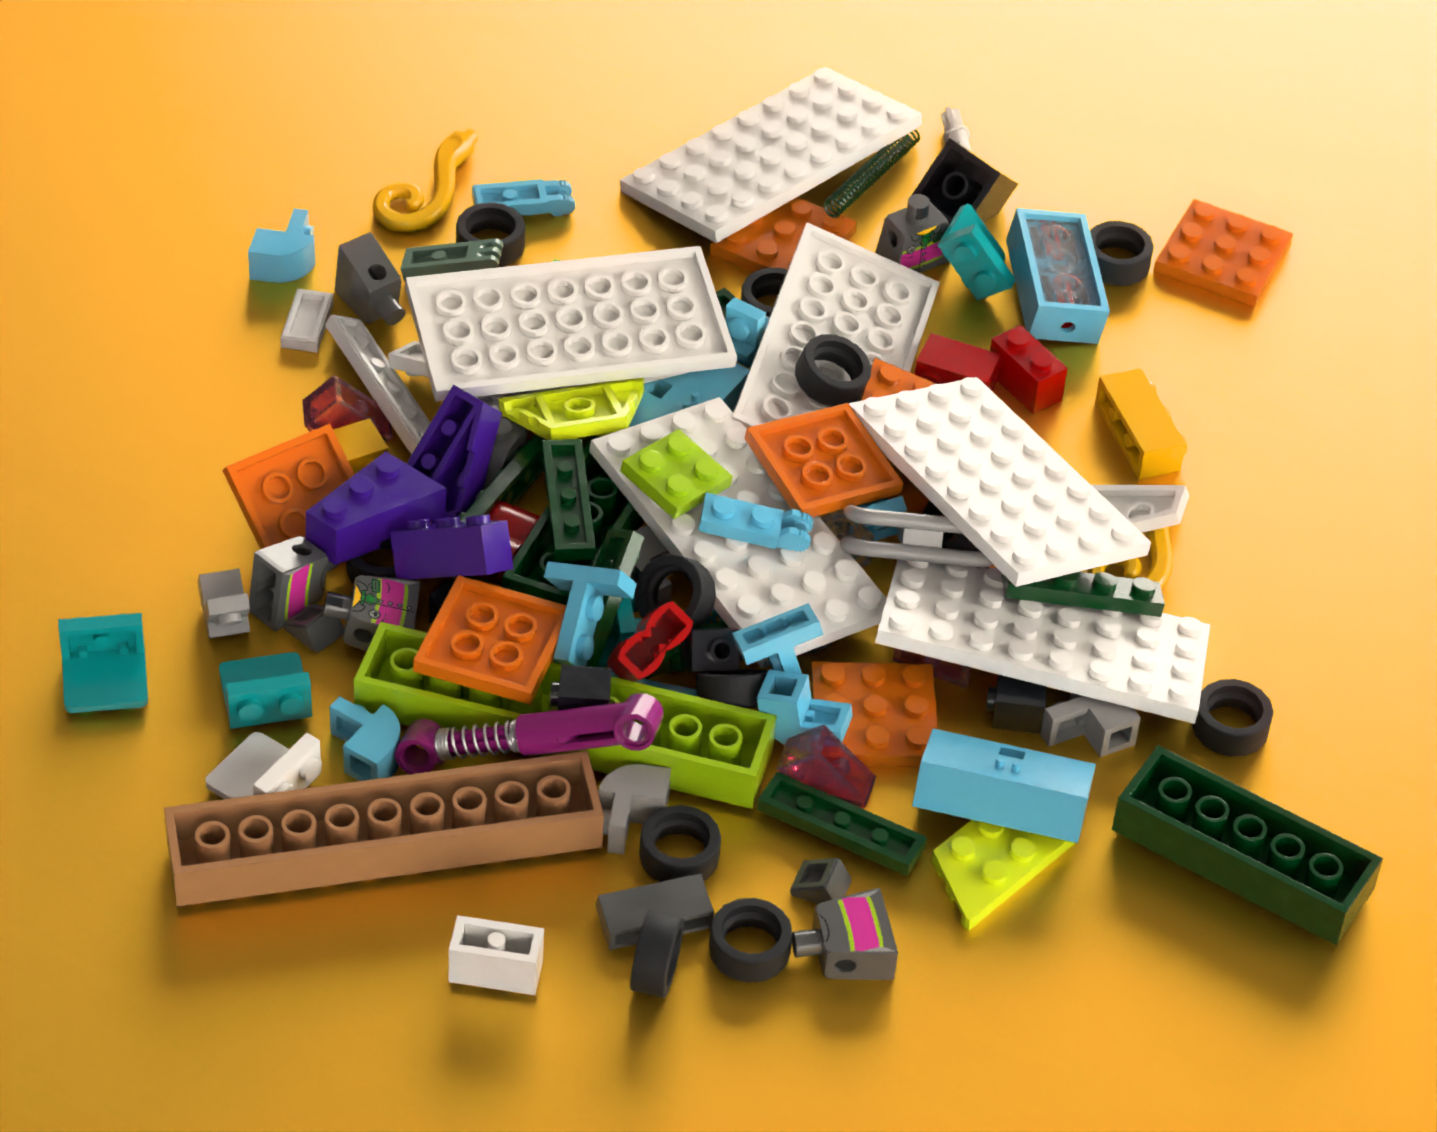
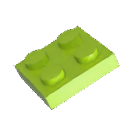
M680 429L622 460L620 468L621 473L673 519L702 504L706 492L717 495L729 488L733 478L727 470Z

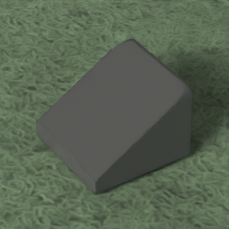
M310 603L282 625L288 633L309 649L320 652L343 635L344 626L340 619L323 615L324 605Z
M840 858L803 860L789 892L792 896L819 904L844 897L851 884V876Z

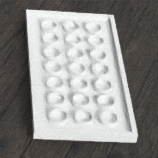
M824 66L803 79L791 83L788 87L774 95L766 97L754 106L740 111L725 122L715 125L712 129L696 138L688 140L676 149L662 154L647 165L635 169L634 172L619 179L620 190L622 193L718 243L922 126V113Z
M807 222L736 403L732 419L740 421L747 429V427L830 407L808 397L799 387L795 377V365L804 347L810 339L821 334H835L854 342L865 352L870 364H872L874 358H877L910 372L940 282ZM815 360L817 367L830 378L839 381H851L846 371L837 364L826 360Z
M701 246L406 277L405 289L435 402L444 401L453 384L475 397L736 367L737 355Z
M968 377L960 381L934 384L926 388L901 391L897 394L878 398L871 397L863 401L849 403L882 453L1015 587L1148 555L1151 542L977 377Z
M720 397L591 440L589 452L670 554L696 560L708 569L715 583L716 599L713 608L729 628L741 630L809 603L820 622L824 635L794 646L793 648L797 656L880 624L887 598L851 554L841 549L840 541L819 516L812 517L814 519L813 529H811V532H808L809 536H811L808 549L801 552L778 547L772 549L700 532L698 528L703 503L673 519L620 472L622 460L680 429L733 476L730 487L717 495L784 510L783 512L791 510L744 439L746 428L740 421L732 419L734 413ZM767 657L756 661L762 669L770 666Z
M897 560L875 643L1195 724L1199 711L1210 624L1202 623L1193 617H1178L1162 613L1161 617L1005 598L1001 577L1002 572L998 568L987 569L981 567L978 569L969 566Z

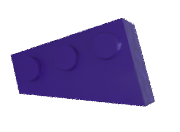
M454 384L406 463L446 487L445 518L457 517L461 512H467L474 504L478 493L483 489L502 412Z
M386 451L306 511V539L326 553L328 561L335 565L380 548V542L391 538L390 532L406 529V521L429 519L431 523H435L436 519L445 518L446 487Z
M490 514L466 517V521H460L459 516L440 518L431 524L429 519L410 520L405 522L406 529L390 532L395 573L398 579L489 575L514 569L507 520L491 521Z

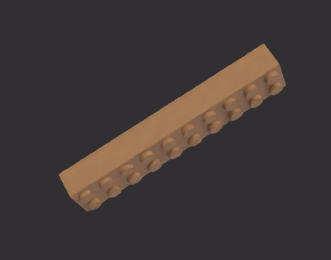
M588 751L164 807L167 844L177 907L602 848L604 814Z

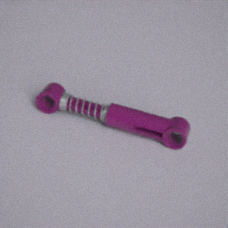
M637 693L629 696L622 703L520 714L511 723L508 720L505 725H500V723L496 722L492 727L485 723L483 728H479L475 724L472 729H468L464 725L462 730H457L456 727L442 728L436 722L429 719H419L413 721L408 726L397 746L395 758L399 767L406 773L417 774L430 772L435 764H443L445 761L454 760L457 756L460 759H464L467 755L475 758L478 753L485 757L489 752L492 755H497L500 751L503 754H507L512 750L514 753L520 752L523 756L619 745L629 750L640 751L647 749L653 743L664 717L663 708L660 702L653 696ZM633 719L639 720L644 724L636 723Z

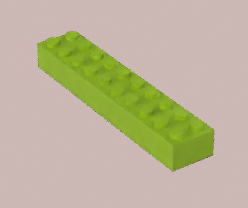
M380 621L354 678V704L363 706L372 714L384 704L395 713L399 724L409 726L413 721L429 719L436 722L442 728L456 727L457 730H462L464 725L468 729H472L475 724L479 728H483L485 723L489 724L490 727L494 726L496 722L500 723V725H505L507 720L511 723L520 714L558 710V707H550L552 681L560 682L562 664L551 662L531 705L413 672V659L427 632ZM611 676L610 704L622 703L631 695L644 693L656 698L663 708L664 717L653 743L647 749L633 751L619 745L531 755L544 757L588 751L592 770L606 774L631 764L670 767V789L753 809L774 749L777 716ZM633 719L636 723L644 724L639 720Z

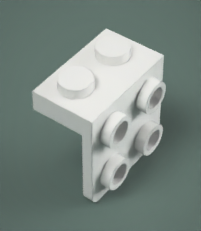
M254 732L206 776V788L223 799L305 789L321 774L320 740L306 733L288 749L263 733Z

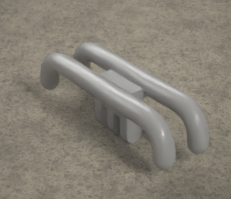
M852 504L844 508V516L849 521L899 528L898 540L901 542V544L877 542L845 536L840 541V547L847 553L868 557L969 567H991L994 565L980 551L942 548L944 532L963 534L946 516L868 509Z

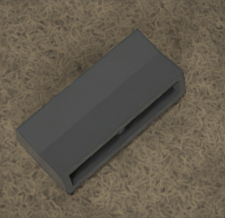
M702 873L598 895L595 903L609 950L637 944L642 924L649 910L682 917L684 919L683 934L709 929L714 918V910L706 891Z

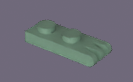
M487 239L406 248L400 268L403 280L406 281V277L498 268L503 250V242L499 239Z

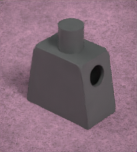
M369 232L339 245L334 288L337 295L364 323L370 324L382 318L390 326L400 322L405 316V310L399 304L401 278L374 235Z

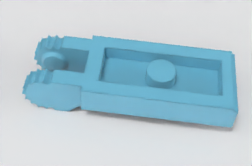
M543 179L476 184L472 186L474 205L489 202L504 204L515 209L521 216L546 214L548 212L553 216L570 215L576 207L575 199L570 196L573 192L571 183L569 184V181L566 180L543 181Z
M706 492L698 530L772 549L778 547L801 552L810 547L811 536H809L808 532H811V529H813L814 519H812L809 513L800 512V510L791 509L783 512L784 510Z

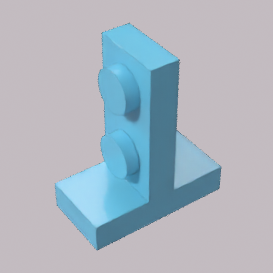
M547 562L544 578L559 590L570 591L553 659L562 665L586 666L587 660L592 657L594 651L593 636L596 624L603 615V596L633 599L637 583L622 570Z
M809 603L732 633L736 646L747 665L767 657L772 670L800 674L802 672L793 647L824 635L820 622Z

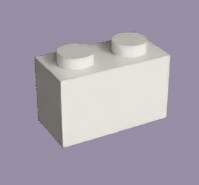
M457 915L449 946V982L535 995L543 964L544 928Z

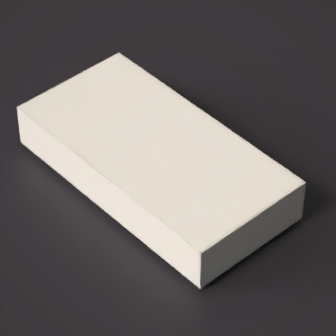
M297 288L280 338L281 348L318 353L326 329L325 324L330 317L334 304V293Z

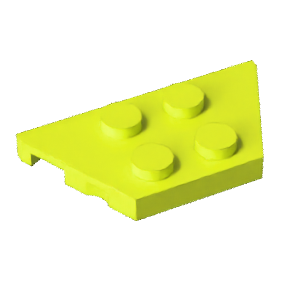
M644 378L601 382L498 398L499 411L502 412V416L547 440L577 439L593 435L602 437L629 428L644 394Z
M970 820L933 850L932 863L938 875L946 883L945 890L950 900L956 902L962 914L961 923L963 927L969 931L1074 845L1075 842Z

